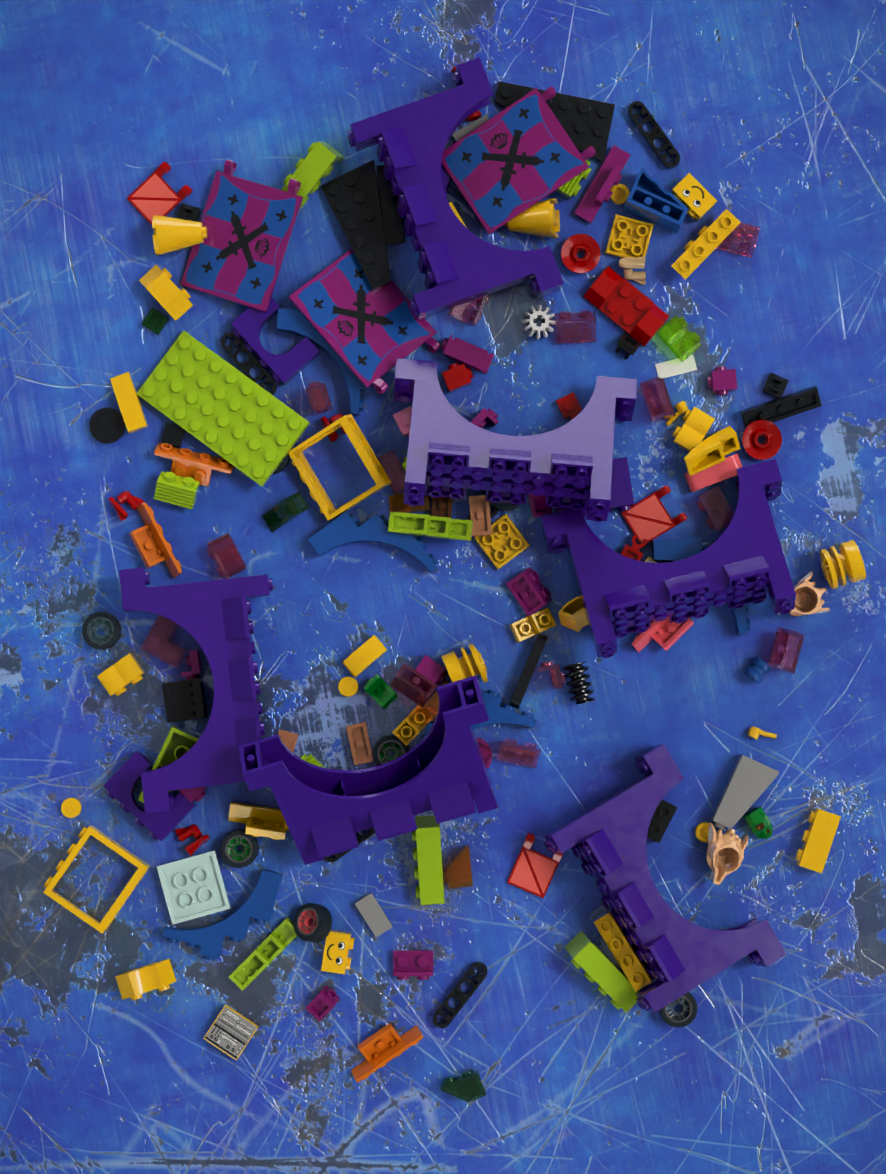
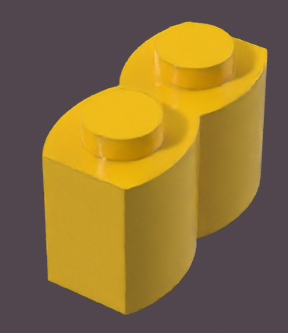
M696 407L692 411L690 409L686 411L682 418L685 420L683 426H678L672 435L675 438L673 443L688 452L702 442L715 420Z
M129 653L97 677L110 696L115 694L118 697L127 690L125 688L130 683L135 685L140 682L145 672L132 653Z

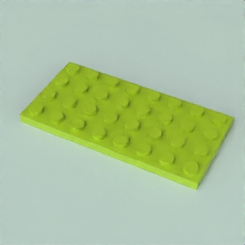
M184 330L136 393L262 487L310 424L305 418Z

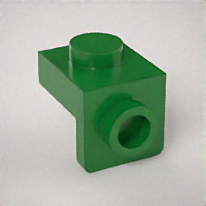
M379 675L369 679L363 688L384 710L398 697Z

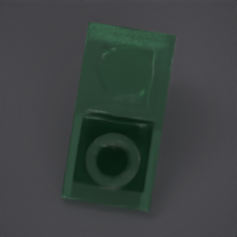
M297 492L283 499L262 515L273 533L310 508L301 493Z
M473 1068L461 1072V1076L456 1078L449 1076L443 1079V1083L440 1084L443 1092L466 1102L487 1095L478 1069L474 1071Z

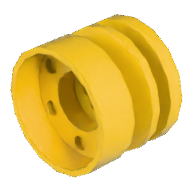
M854 540L841 543L839 545L840 553L837 552L834 546L829 547V552L826 548L820 550L821 569L831 589L838 588V582L841 586H845L846 576H848L852 583L866 579L864 562Z
M473 643L468 645L471 651L468 655L464 647L461 648V658H458L454 651L441 656L452 682L475 675H481L483 682H488L487 668L480 652L474 647Z

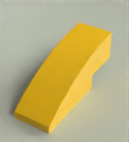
M126 372L110 378L128 433L131 434L149 427L130 373Z
M731 426L709 436L684 457L690 476L725 461V455L741 449L737 434Z

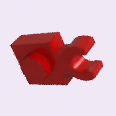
M574 392L555 401L564 419L570 417L572 420L578 415V412L582 411Z
M635 534L632 537V546L630 547L626 544L621 555L640 561L643 553L639 549L646 545L647 539H644L642 544H637L636 538L638 534Z

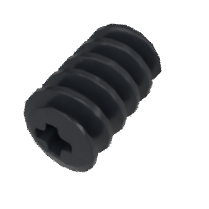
M585 662L567 665L563 668V670L570 671V673L565 675V678H569L571 681L566 684L573 687L568 691V694L575 695L570 701L576 702V704L595 701V698L589 697L594 691L587 689L592 685V682L586 681L591 676L584 673L589 669L588 666H582Z

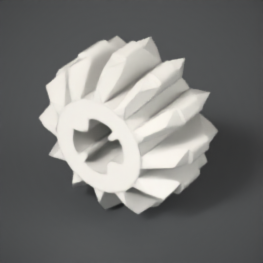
M538 305V311L532 306L530 307L532 314L529 312L524 313L529 319H522V323L529 325L525 326L523 330L528 331L531 329L529 337H532L535 332L537 333L536 339H540V333L547 338L546 330L551 333L554 331L549 325H556V321L549 320L554 317V313L547 315L548 307L543 312L541 311V305ZM537 318H542L541 321L544 320V323L541 324V327L536 326L537 323L534 324L533 321H536Z

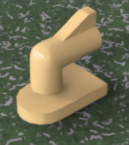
M645 256L624 257L619 260V266L624 268L626 280H634L642 285L646 284V272L633 271V268L644 269Z

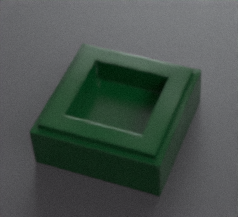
M152 307L142 325L159 335L170 319Z

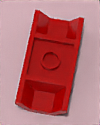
M609 266L583 296L622 330L641 343L643 347L646 346L670 317Z

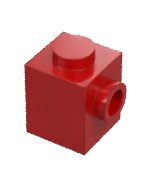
M459 362L448 366L449 370L442 372V377L449 393L470 385L471 379L474 378L470 367L466 368L464 364L459 365Z

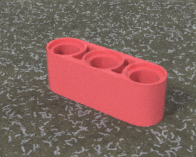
M738 454L727 457L725 461L690 476L687 472L684 476L690 492H694L737 476L736 469L743 466Z

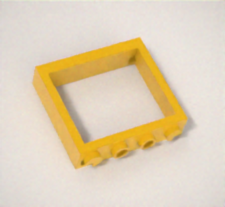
M352 414L341 417L288 453L292 459V465L297 467L300 473V479L303 483L307 484L310 496L314 501H317L320 513H324L328 521L338 517L392 483ZM343 427L376 485L336 509L303 452Z
M91 825L88 828L84 827L78 835L81 839L76 845L73 843L68 849L67 854L69 856L65 861L61 860L55 868L58 872L53 878L50 876L45 882L44 887L46 889L43 893L103 934L148 871L150 865ZM91 835L138 867L100 923L53 890Z

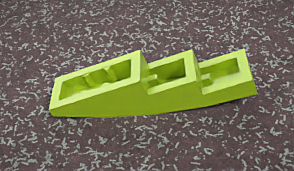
M390 512L388 532L471 541L473 521L426 514Z
M287 917L229 975V978L242 991L297 937L293 922Z

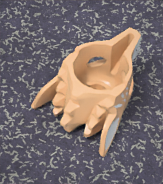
M812 571L794 586L796 600L795 607L789 613L790 615L803 616L830 611V608H822L825 602L821 597L825 593L826 588L814 587L816 585L815 581H809L813 576Z
M709 823L706 860L712 870L709 880L716 885H720L728 874L736 871L741 866L749 836L746 835L741 841L739 836L735 834L734 829H727L722 834V829L716 832L714 825Z

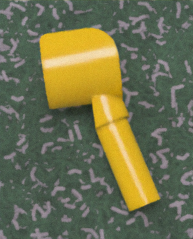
M684 401L675 405L677 412L666 422L668 426L688 410V406Z
M754 726L747 733L748 736L756 740L759 735L773 739L777 737V734L766 732Z

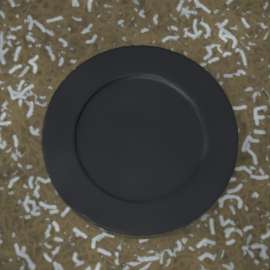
M102 408L92 415L89 428L96 440L101 443L110 444L118 441L123 436L126 425L120 412L113 408Z

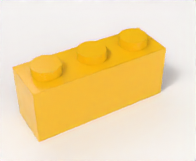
M818 808L810 812L808 818L810 825L808 830H804L801 839L804 842L802 849H798L795 856L797 865L819 873L823 872L841 816Z

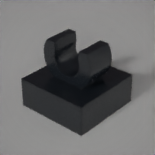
M181 203L177 218L198 222L201 209Z
M624 333L616 344L618 347L615 353H618L621 349L625 350L626 355L624 359L626 360L630 355L633 356L641 343L627 333Z
M770 373L762 391L773 397L781 398L789 380Z

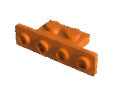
M158 443L154 450V455L173 460L171 472L176 476L191 477L195 481H199V485L207 487L210 484L212 470L231 474L234 468L224 458L213 457L207 453L193 452L188 448L173 447L167 443Z
M146 502L142 503L137 510L145 526L130 532L129 535L147 569L164 561L172 578H176L182 573L179 560L175 559L171 544L164 538L163 529L157 524L152 508Z
M389 1023L358 1044L357 1047L366 1060L351 1070L356 1082L358 1083L368 1078L370 1074L384 1067L393 1058L400 1056L406 1049L416 1045L423 1038L419 1027L416 1025L400 1036L391 1023Z

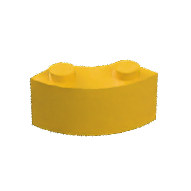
M156 264L139 281L176 321L193 306L189 301L191 296L184 288L180 290L170 280L172 275L165 267L161 270Z
M581 596L566 603L558 612L562 626L579 632L584 626L588 625Z
M170 959L148 964L115 976L122 1000L131 998V1001L143 997V993L158 989L159 992L170 988L169 984L176 982Z

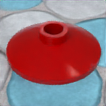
M586 234L572 235L564 242L561 249V259L565 267L579 274L593 270L599 263L601 256L597 241ZM577 252H583L584 257L578 258Z
M757 420L750 423L744 430L742 444L747 454L759 460L769 459L779 451L782 444V435L774 423L768 420ZM759 436L764 437L762 444L758 443L757 439Z

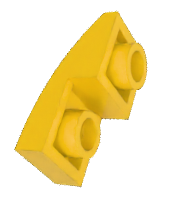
M545 608L509 626L518 643L556 626L549 608Z
M373 635L347 657L342 664L356 678L382 656L387 649Z
M418 704L392 733L407 746L433 717Z

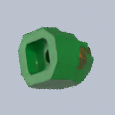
M761 806L743 816L756 837L768 839L772 836V824Z

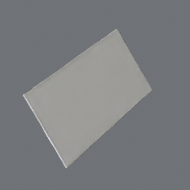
M694 355L655 364L659 380L697 370Z

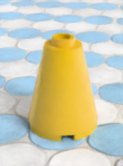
M550 198L537 202L506 223L505 227H508L509 231L558 238L559 235L556 232H560L559 210H555L554 204H558L557 199Z
M160 215L153 216L152 229L154 228L153 245L156 255H163L204 243V239L207 238V227H203L202 222Z

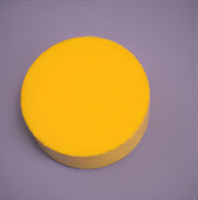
M623 184L614 185L610 190L613 192L610 200L617 205L624 204L630 194L629 189Z
M344 677L340 680L338 689L344 696H353L358 691V682L353 677Z
M68 798L63 801L61 811L64 816L74 818L81 813L82 804L76 798Z
M707 822L698 824L695 829L696 838L704 843L708 842L709 823Z

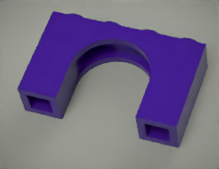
M271 297L267 312L249 307L231 323L234 327L231 331L239 339L241 337L244 338L247 342L245 344L247 349L252 354L256 352L260 356L258 361L265 369L269 366L273 371L271 376L278 383L282 381L286 385L321 353L307 336L293 349L284 354H272L262 347L260 343L261 329L267 321L278 313V308H280Z
M627 457L613 459L611 500L608 513H611L610 509L618 508L619 511L630 510V506L635 504ZM587 505L586 509H581L584 517L587 516ZM560 507L553 508L555 514L571 510V508Z
M138 750L103 787L106 788L105 793L111 799L116 798L121 803L119 806L126 813L131 812L135 816L134 821L141 827L145 825L150 830L148 834L157 841L159 839L163 841L190 813L196 804L194 802L191 803L180 792L174 798V806H171L170 811L145 814V810L135 800L134 788L141 777V773L147 771L153 763Z

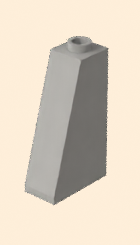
M740 755L711 820L715 821L714 826L723 830L726 827L732 829L778 776L779 771L744 755Z

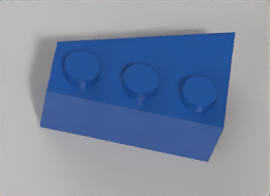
M642 167L623 209L677 233L688 208L671 192H667L660 185L661 183L654 180Z

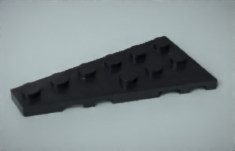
M498 81L495 103L507 108L535 88ZM537 89L540 92V94H542L545 91ZM556 93V96L546 101V103L576 148L583 152L592 146L596 151L593 158L603 164L615 104Z
M372 160L321 185V189L373 291L391 283L375 163Z

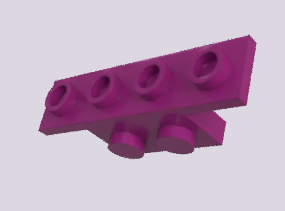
M613 145L574 212L575 215L590 224L592 223L603 202L607 203L613 192L610 190L613 185H618L623 175L620 173L630 158V154Z

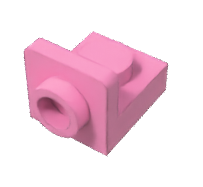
M411 406L393 414L403 437L406 435L409 437L412 414Z

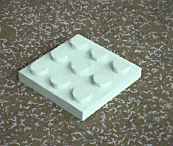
M215 850L157 866L172 925L231 908Z

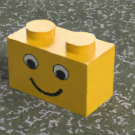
M690 173L671 191L688 208L687 214L692 219L696 218L698 221L717 202Z
M330 930L325 941L321 971L345 974L346 969L350 970L352 958L348 957L349 950H353L355 939L351 938L352 932Z

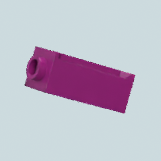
M450 335L449 339L445 338L441 347L444 350L443 356L487 374L494 358V353L488 354V351L455 337V339H452L453 335Z

